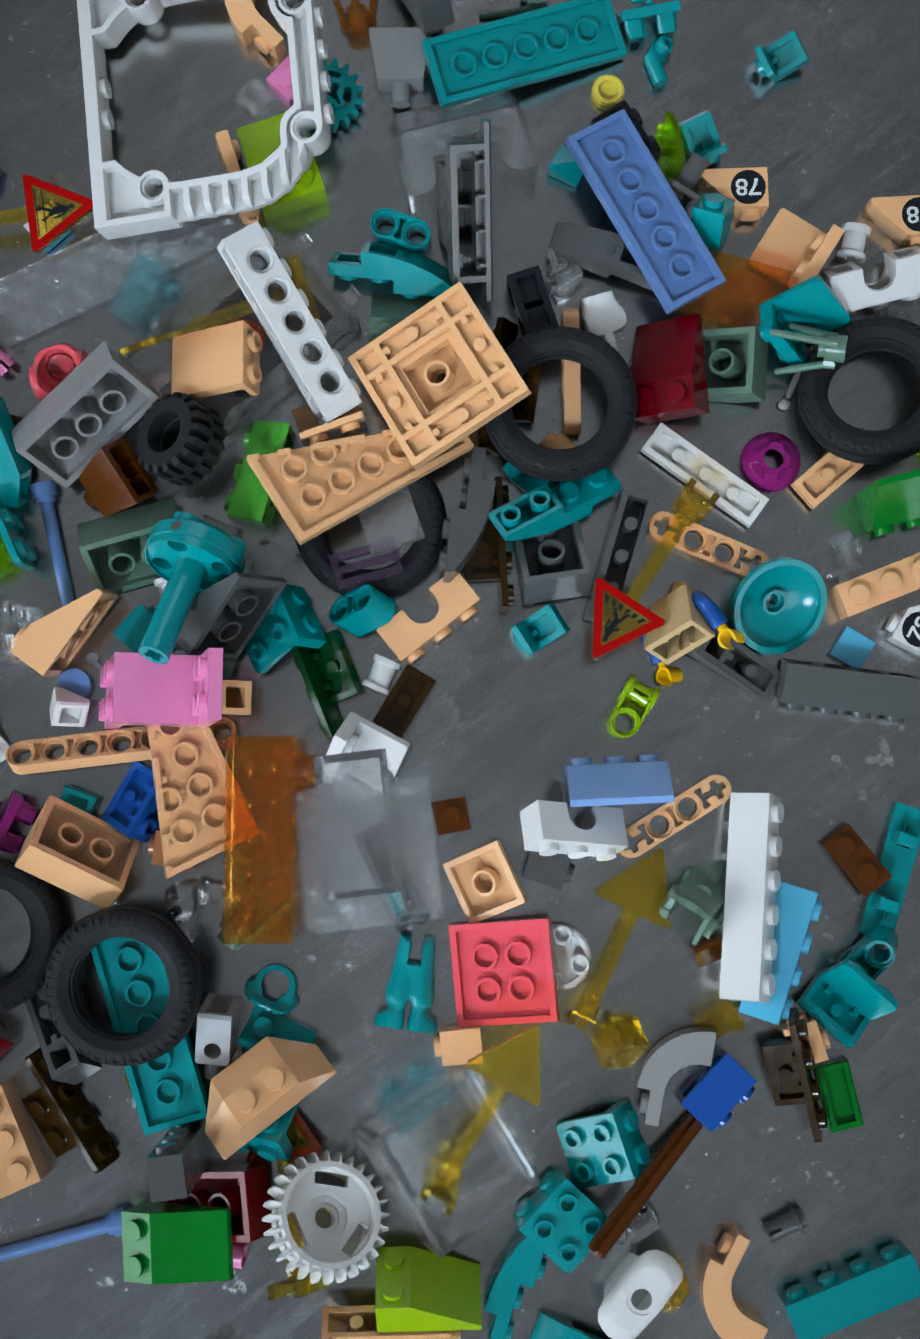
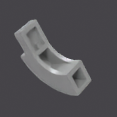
M693 1026L677 1030L661 1039L646 1055L636 1080L637 1088L649 1090L648 1093L642 1092L639 1105V1113H644L645 1124L658 1127L666 1085L678 1070L690 1065L711 1067L717 1034L715 1027Z

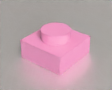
M287 56L266 78V82L270 88L291 106L293 104L290 57Z

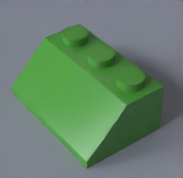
M255 420L253 428H247L243 440V447L246 448L244 459L237 461L233 477L237 479L234 492L229 491L224 505V510L228 511L227 517L231 521L270 531L276 507L246 461V456L257 453L259 455L275 453L278 449L289 447L293 449L297 437L290 424Z

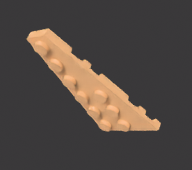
M391 429L383 430L382 433L365 436V434L312 443V446L290 449V447L278 449L275 453L259 455V453L246 456V461L299 545H302L472 450L474 444L467 436L417 470L412 466Z
M147 726L166 879L260 833L209 726Z

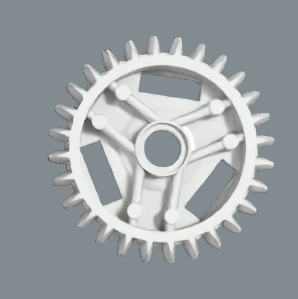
M328 1150L320 1153L319 1158L316 1152L308 1154L306 1160L304 1157H299L294 1161V1165L289 1164L284 1167L285 1175L279 1174L275 1177L274 1181L279 1187L272 1186L267 1191L274 1200L264 1202L263 1207L272 1210V1213L264 1216L262 1221L271 1223L272 1228L265 1231L263 1235L274 1236L275 1241L268 1246V1249L272 1250L279 1247L281 1253L276 1258V1262L286 1258L290 1261L286 1267V1272H290L297 1267L299 1268L297 1279H304L310 1273V1284L318 1283L321 1276L323 1285L332 1284L334 1278L337 1283H342L347 1280V1275L349 1278L358 1276V1268L360 1270L367 1269L370 1266L368 1259L373 1260L379 1256L374 1247H381L385 1244V1241L378 1236V1234L389 1230L387 1226L380 1224L382 1219L390 1215L380 1210V1206L387 1202L386 1198L378 1199L377 1193L383 1186L373 1187L370 1182L375 1177V1174L365 1177L362 1173L366 1165L361 1164L354 1168L353 1156L347 1158L343 1163L342 1152H337L330 1158ZM315 1173H324L338 1177L345 1182V1187L314 1183ZM318 1209H326L331 1214L332 1222L328 1228H321L316 1223L315 1215ZM292 1213L305 1247L300 1248L293 1239L288 1226L287 1214ZM360 1224L364 1227L361 1240L355 1251L348 1256L342 1251V1248Z

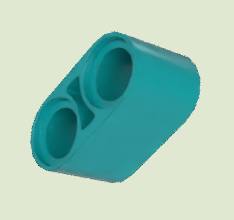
M389 208L378 209L371 216L370 227L375 242L402 247L424 256L430 251L432 244L431 231L428 224L423 220ZM387 222L391 223L394 228L389 233H381L377 230L378 226ZM419 233L425 237V240L420 244H412L408 238L412 234Z
M365 584L336 599L330 608L329 620L340 628L360 637L387 624L395 614L396 601L371 585Z

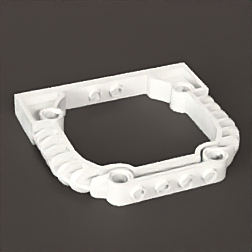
M77 0L94 228L107 240L182 228V222L217 218L228 214L235 215L246 211L252 212L267 205L270 206L295 188V184L303 173L309 170L313 156L321 155L328 149L331 142L330 124H334V112L331 103H328L327 92H331V80L328 71H325L324 60L328 59L327 44L321 36V28L325 27V16L322 7H318L315 0H268L271 13L288 36L294 104L285 112L281 119V145L262 163L242 171L178 182H171L163 172L158 170L147 171L139 177L123 168L113 159L111 130H114L115 122L113 114L109 109L112 88L107 79L105 49L118 47L125 35L137 23L152 25L158 22L164 13V8L199 0H146L141 5L140 3L143 0ZM303 2L300 7L294 8L297 3ZM316 129L314 135L304 138L309 130ZM163 187L161 194L154 197L155 192Z

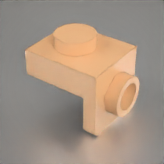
M798 1013L800 1019L806 1020L808 1040L804 1041L807 1049H812L815 1064L829 1060L826 1050L830 1049L831 1046L824 1028L819 1030L817 1022L812 1016ZM785 1020L786 1023L780 1024L779 1028L781 1033L787 1037L790 1036L788 1020Z

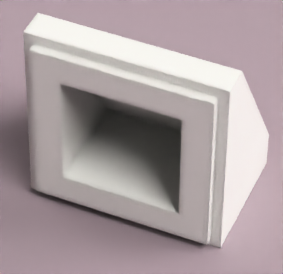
M54 686L49 707L51 726L85 727L90 700L64 688Z

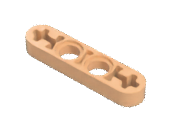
M565 307L561 309V326L580 329L579 307ZM562 359L563 433L565 435H580V364Z
M657 512L651 517L648 524V535L655 542L743 579L749 573L750 566L741 562L738 565V569L733 567L739 558L740 550L745 552L742 559L746 561H752L756 557L759 559L758 565L770 560L764 552L670 512ZM662 519H666L668 521L667 527L675 531L678 529V524L684 526L678 535L677 543L671 540L675 536L673 533L665 532L662 536L657 534L658 528L654 526V522L660 523ZM695 531L701 535L702 545L698 549H690L685 545L684 536L687 532ZM719 544H727L731 547L733 556L730 561L721 562L716 558L715 548Z
M721 775L706 776L676 795L674 802L663 803L626 827L627 834L631 837H636L642 833L637 827L643 824L645 833L652 841L647 844L646 839L642 838L636 843L638 848L636 851L633 852L627 848L619 853L627 858H636L717 808L729 799L731 794L730 782ZM711 781L715 784L722 783L723 788L720 790L722 796L720 798L715 795L707 797L704 800L709 805L704 808L701 799L694 791L699 788L700 794H704L710 790L709 783ZM686 797L693 799L696 803V811L690 817H684L678 811L679 802ZM657 815L664 816L668 821L667 831L661 835L654 834L650 829V821Z

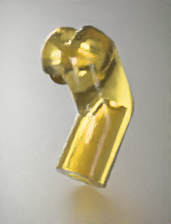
M680 1259L676 1261L683 1271V1279L661 1309L666 1314L678 1311L690 1293L689 1283Z

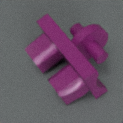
M12 790L0 814V850L11 854L17 853L23 840V836L9 830L13 820L30 826L38 812L36 807L25 801L23 795L15 790Z

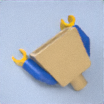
M676 581L671 584L670 593L652 605L650 611L664 619L665 624L644 634L643 638L644 649L649 652L654 665L658 664L659 667L656 672V681L663 686H672V682H681L683 679L681 669L669 667L668 664L715 637V630L719 632L717 641L721 648L735 650L730 643L731 636L738 643L745 642L744 634L741 631L728 628L726 625L728 620L718 605L705 592L696 591L685 581Z

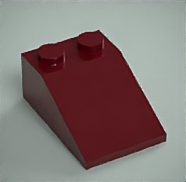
M697 313L637 326L631 369L638 396L637 421L652 424L710 413L701 314Z
M239 1163L207 1167L187 1198L163 1201V1203L231 1208L232 1242L251 1243L265 1237L263 1235L264 1232L272 1228L271 1223L262 1221L264 1216L272 1213V1210L263 1207L264 1202L271 1200L270 1195L267 1193L270 1188L268 1164Z

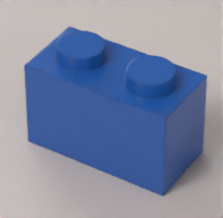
M721 1048L712 1058L711 1067L705 1066L678 1095L677 1099L684 1108L712 1132L716 1127L722 1128L732 1116L730 1111L739 1101L744 1103L751 1097L755 1091L753 1086L757 1080Z

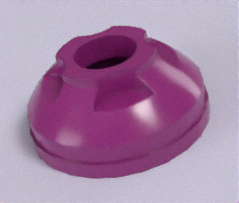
M766 432L753 437L745 445L740 456V470L745 481L756 490L765 493H774L787 488L796 479L801 466L800 453L795 443L787 436L776 432ZM768 450H777L781 453L783 463L779 468H770L766 465L764 455Z

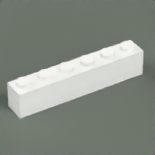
M731 792L720 999L771 1003V996L774 995L776 989L775 976L772 974V962L777 957L774 926L779 921V909L775 905L776 891L780 889L781 885L780 872L777 870V860L782 854L779 823H782L784 819V807L780 802L781 798L771 793Z

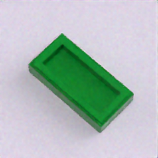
M843 1057L815 1064L814 1072L816 1079H819L821 1100L823 1108L826 1110L829 1132L836 1133L864 1126L848 1058Z

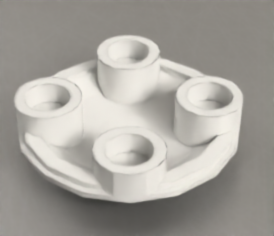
M551 924L557 991H564L576 987L585 979L591 967V951L587 940L578 930L566 924Z

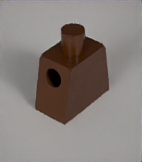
M125 437L101 447L80 474V481L87 491L84 494L85 503L92 509H99L102 515L106 517L136 505L159 492L144 466L139 464L138 457Z

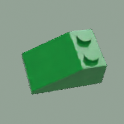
M920 469L878 479L853 496L863 534L874 532L875 537H881L894 533L895 526L906 524L907 529L920 527Z
M146 1201L121 1211L124 1282L153 1285L230 1281L234 1279L231 1208L162 1202L151 1203Z

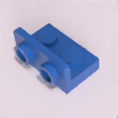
M136 761L132 764L101 818L128 837L145 843L156 832L159 820L153 771L144 763Z

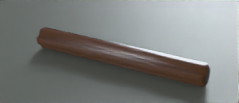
M691 1113L685 1115L589 1242L588 1248L596 1257L600 1259L606 1257L702 1129L703 1124Z

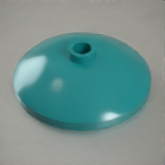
M779 557L765 561L752 569L744 577L735 592L731 607L733 627L744 634V643L755 651L764 654H780L791 651L805 643L822 622L827 606L825 583L816 569L800 559ZM773 594L772 599L766 602L767 598Z

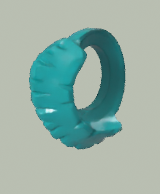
M271 964L263 967L257 972L255 977L247 979V983L244 985L246 987L244 993L245 996H248V1000L254 1002L255 1006H259L260 1009H264L266 1012L279 1013L280 1015L290 1014L299 1003L296 997V978L290 969L280 964ZM272 971L284 973L289 980L287 993L278 998L277 1001L267 1000L262 995V980L266 974Z

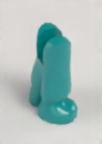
M401 933L393 967L384 993L388 1007L374 1016L373 1024L381 1027L403 1029L405 1004L409 1001L411 1003V1011L406 1030L435 1034L437 1032V1023L428 1015V1009L433 1005L435 999V937L425 936L424 944L421 948L422 958L418 960L408 958L409 953H411L410 942L412 934Z

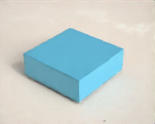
M845 626L828 655L845 666L861 668L876 643L852 628Z

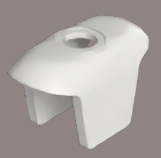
M657 1249L646 1251L640 1256L632 1252L625 1256L605 1281L603 1301L598 1310V1322L608 1337L611 1339H635L646 1328L682 1282L683 1271L678 1262L669 1254ZM638 1289L649 1291L636 1308L631 1302L632 1294Z

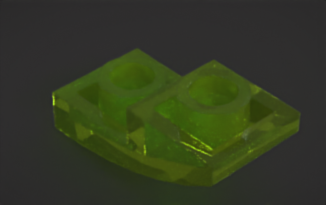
M666 111L663 123L656 124L654 138L660 144V156H666L663 175L669 177V179H677L685 166L684 143L673 112Z

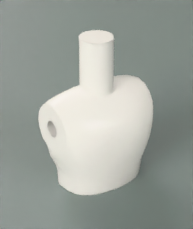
M610 290L580 299L582 329L601 336L602 339L618 351L614 332L626 325L627 318L623 307L615 297L614 291Z

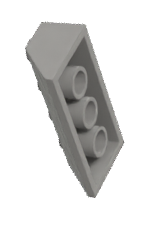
M104 340L11 430L16 452L65 488H68L80 477V474L101 447L120 439L144 416L147 409L150 410L152 408V403L157 399L161 400L160 395L126 356Z

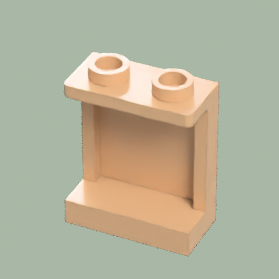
M244 320L173 337L171 395L174 392L185 393L201 402V398L238 390H245L252 396L259 395L260 382L262 381V371L260 368L262 339L259 333Z

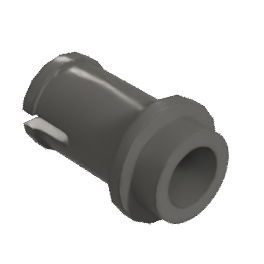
M790 1207V1212L763 1223L767 1233L781 1228L769 1234L772 1244L799 1231L803 1234L805 1233L804 1229L810 1227L801 1207L797 1209Z

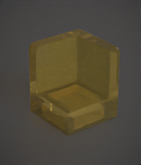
M719 996L690 1014L696 1026L715 1027L717 1032L716 1039L730 1030L736 1034L747 1027L731 1001L720 999Z
M636 1016L610 1017L591 1039V1044L603 1070L629 1068L650 1045Z

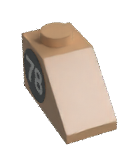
M767 167L705 169L697 182V188L704 193H719L725 198L735 200L732 218L740 217L741 221L746 222L755 221L763 217L769 207Z
M920 195L874 197L869 200L864 207V215L898 245L910 244V247L914 245L920 247Z

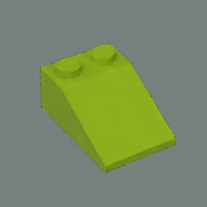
M285 113L235 129L248 168L262 163L281 145L280 123ZM313 156L309 170L303 173L295 184V188L289 194L286 193L276 203L261 208L266 222L328 202L315 157Z
M413 1246L377 1247L379 1254L376 1258L375 1290L377 1333L482 1330L480 1264Z

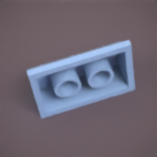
M639 755V762L626 763L625 756L605 757L606 764H592V758L572 759V765L565 766L566 803L569 807L674 802L668 761H659V755Z

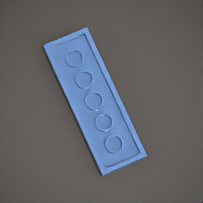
M625 109L567 138L565 142L567 148L667 315L725 283L726 278Z

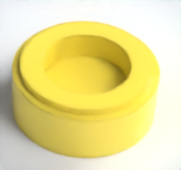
M605 74L594 81L591 99L596 107L602 110H609L622 102L624 85L617 76Z

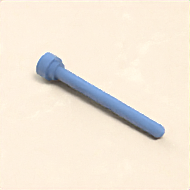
M55 480L41 481L29 485L31 498L36 501V505L41 507L63 607L75 601L53 504L56 502L55 496L58 495Z
M123 1206L112 1209L110 1214H107L105 1219L0 1247V1262L104 1233L109 1235L115 1234L116 1237L122 1236L121 1211L128 1209V1207Z

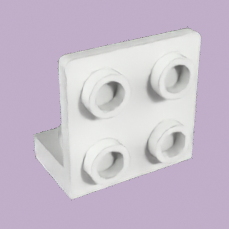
M351 711L335 733L316 780L328 786L335 775L341 777L345 769H348L379 787L389 790L410 743Z

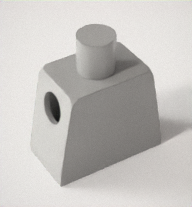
M420 27L369 28V39L378 91L391 92V106L394 108L404 109L410 107L411 92H422L425 89L428 67L421 48V42L424 39L432 38V34L426 37Z
M208 993L197 1014L195 1062L204 1064L203 1077L211 1080L225 1069V1066H229L236 1052L242 996Z

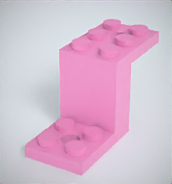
M208 648L200 655L171 654L169 662L166 664L151 662L142 657L140 653L114 652L110 659L106 660V663L103 664V668H100L99 686L100 688H105V697L102 698V701H99L98 721H104V729H119L123 725L208 727L222 720L223 648Z

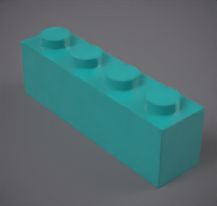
M899 1244L888 1245L882 1248L880 1254L869 1259L867 1257L857 1258L849 1263L848 1268L841 1271H827L817 1277V1281L810 1284H796L786 1290V1294L779 1297L797 1339H820L919 1297L920 1270L912 1252L904 1244L900 1246Z

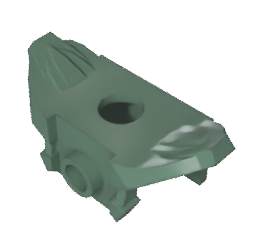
M724 859L687 869L681 880L682 883L679 886L673 884L665 898L666 903L664 902L660 907L659 913L665 919L680 904L704 918L692 941V944L695 946L703 937L710 939L718 924L721 925L723 923L727 861ZM694 888L705 890L710 894L711 898L701 896Z

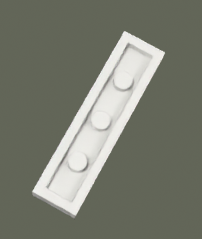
M663 423L659 424L640 451L747 528L752 525L769 501V498Z

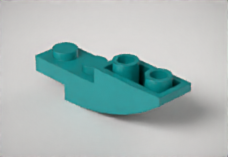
M367 241L360 253L336 251L328 261V275L338 276L339 279L345 281L369 278L374 283H387L392 280L393 293L403 294V297L408 299H418L422 296L436 298L455 285L450 280L448 269L443 265L419 253L385 243Z
M606 466L590 476L572 481H563L551 488L544 483L489 512L488 518L505 541L536 537L563 528L593 514V506L620 492L621 483L609 467Z
M522 1232L518 1234L497 1265L483 1300L484 1311L493 1313L487 1339H511L515 1324L514 1321L510 1320L513 1308H520L524 1294V1288L520 1287V1285L533 1289L536 1278L542 1279L545 1272L547 1259L542 1257L543 1252Z

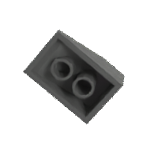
M579 521L543 535L513 541L524 605L590 595L591 569Z
M240 572L231 574L195 597L177 640L178 644L187 655H200L208 648H223V659L237 660L288 582L285 578Z

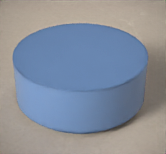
M71 668L65 670L59 676L57 687L87 698L92 692L93 683L87 672Z

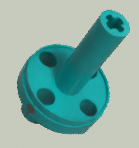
M177 511L173 514L172 518L159 521L153 526L146 542L145 559L149 566L168 582L138 651L142 657L158 664L168 663L196 594L202 593L235 572L243 573L246 566L244 553L247 547L240 538L230 535L221 528L200 520L196 515L185 511Z

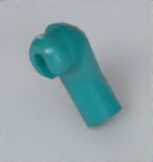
M667 35L654 39L644 56V64L654 88L661 87L669 81L663 64L672 51L674 44Z

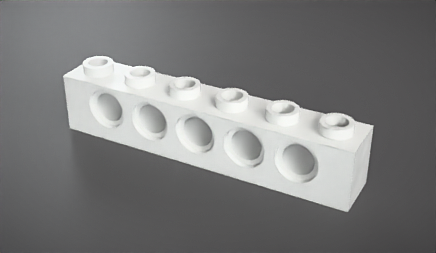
M255 221L222 239L217 249L319 424L328 423L362 403L359 397L361 396L360 388L355 380L348 378L343 370V359L335 348L331 349L325 338L327 333L319 319H314L310 313L307 296L302 289L295 287L290 278L292 272L289 265L283 258L279 259L273 249L274 240L270 232L265 227L261 228L258 221ZM250 257H260L264 261L265 270L254 269L250 264ZM269 286H275L280 289L282 301H275L268 295ZM286 316H292L298 320L300 324L299 331H292L286 326ZM304 346H310L315 349L317 353V360L315 362L309 361L304 357ZM322 375L329 376L333 380L334 390L332 392L326 391L321 386L320 379Z

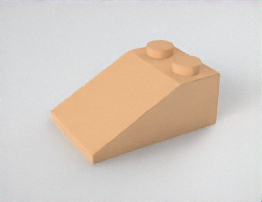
M95 589L38 619L28 627L24 626L13 639L15 646L10 652L42 676H60L70 666L120 595L115 591Z

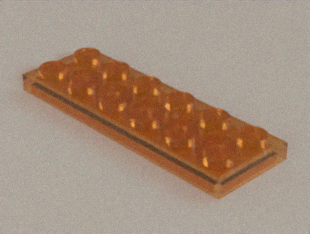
M226 735L223 944L293 943L296 736Z

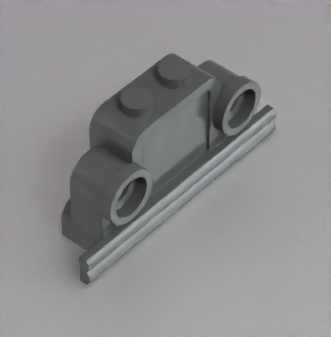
M480 118V133L449 136L445 148V161H437V222L439 240L446 248L448 254V271L451 282L453 284L459 281L462 284L482 282L483 298L486 302H492L491 120Z

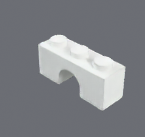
M914 245L884 253V272L877 281L870 284H865L863 269L853 262L820 270V275L850 313V316L857 314V310L868 307L869 309L887 307L889 302L898 299L901 301L916 300L920 298V247Z
M536 800L520 811L525 851L539 852L541 856L568 854V857L572 859L593 856L598 861H608L616 858L617 853L629 847L623 808L593 806L576 817L577 826L573 824L569 817L566 802Z

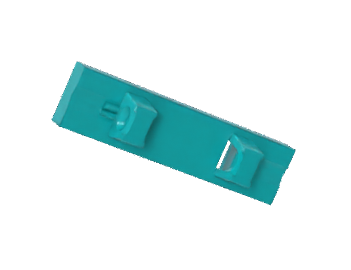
M893 802L877 857L892 878L865 898L857 931L867 934L872 928L880 925L889 926L895 931L920 845V809ZM895 844L904 845V846H907L908 848H904V847H901V846H898V845H895Z

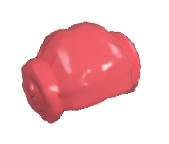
M59 343L39 351L35 356L34 364L29 367L28 371L31 387L38 400L42 401L88 356L85 350H77L72 344Z

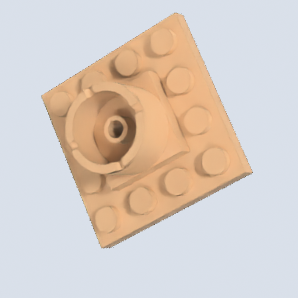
M460 281L348 357L372 400L416 470L532 394Z

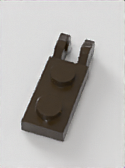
M407 664L373 719L374 724L391 731L392 734L402 738L435 685L436 680Z

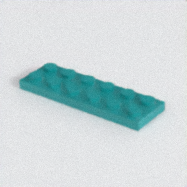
M570 0L424 39L421 42V48L441 109L621 60L627 55L611 0Z
M118 937L102 941L91 951L114 1031L135 1033L150 1028L161 1017L169 997V979L163 962L150 947L137 940ZM189 1033L165 1055L147 1063L124 1066L144 1136L206 1118L208 1098L198 1064L195 1062V1054Z

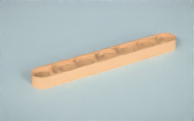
M222 717V720L209 726L213 735L220 729H229L231 731L227 738L222 740L216 739L221 751L230 750L238 742L236 726L231 719ZM147 726L21 740L10 745L5 754L11 770L19 775L151 760L150 747L147 746L149 741ZM128 740L131 742L129 748L124 751L114 750V746L120 741ZM95 744L98 746L97 750L91 755L80 754L86 745ZM53 749H64L61 757L57 759L47 758ZM23 752L31 753L30 758L26 762H14L18 754Z

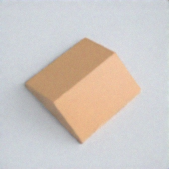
M500 839L473 849L442 864L469 923L480 922L528 901Z

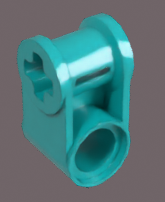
M876 926L855 945L849 947L840 956L836 964L844 960L856 962L875 981L895 961L899 941L898 935L889 926ZM875 944H884L888 949H879Z

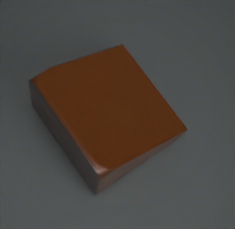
M716 932L710 939L704 937L696 946L690 943V951L699 968L721 959L722 934Z

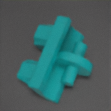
M630 0L631 4L642 3L643 7L622 10L620 13H617L618 24L623 23L624 31L629 41L647 37L644 19L655 17L657 35L675 32L677 30L676 12L681 11L680 0L654 5L653 0Z

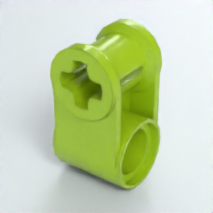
M632 673L621 690L618 701L608 717L607 729L609 733L617 739H627L634 735L654 706L661 689L658 687L653 689L638 681L636 675ZM618 715H626L630 718L632 726L629 732H621L616 728L615 719Z

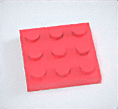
M550 917L448 925L458 1027L558 1022L560 1020Z

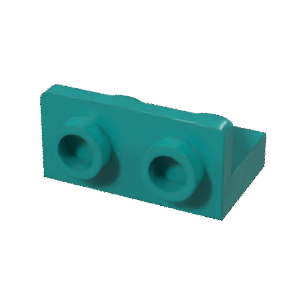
M255 1006L236 1043L242 1046L241 1051L243 1053L247 1052L266 1036L312 1044L318 1031L286 1015L266 1012L264 1009H260L259 1006Z

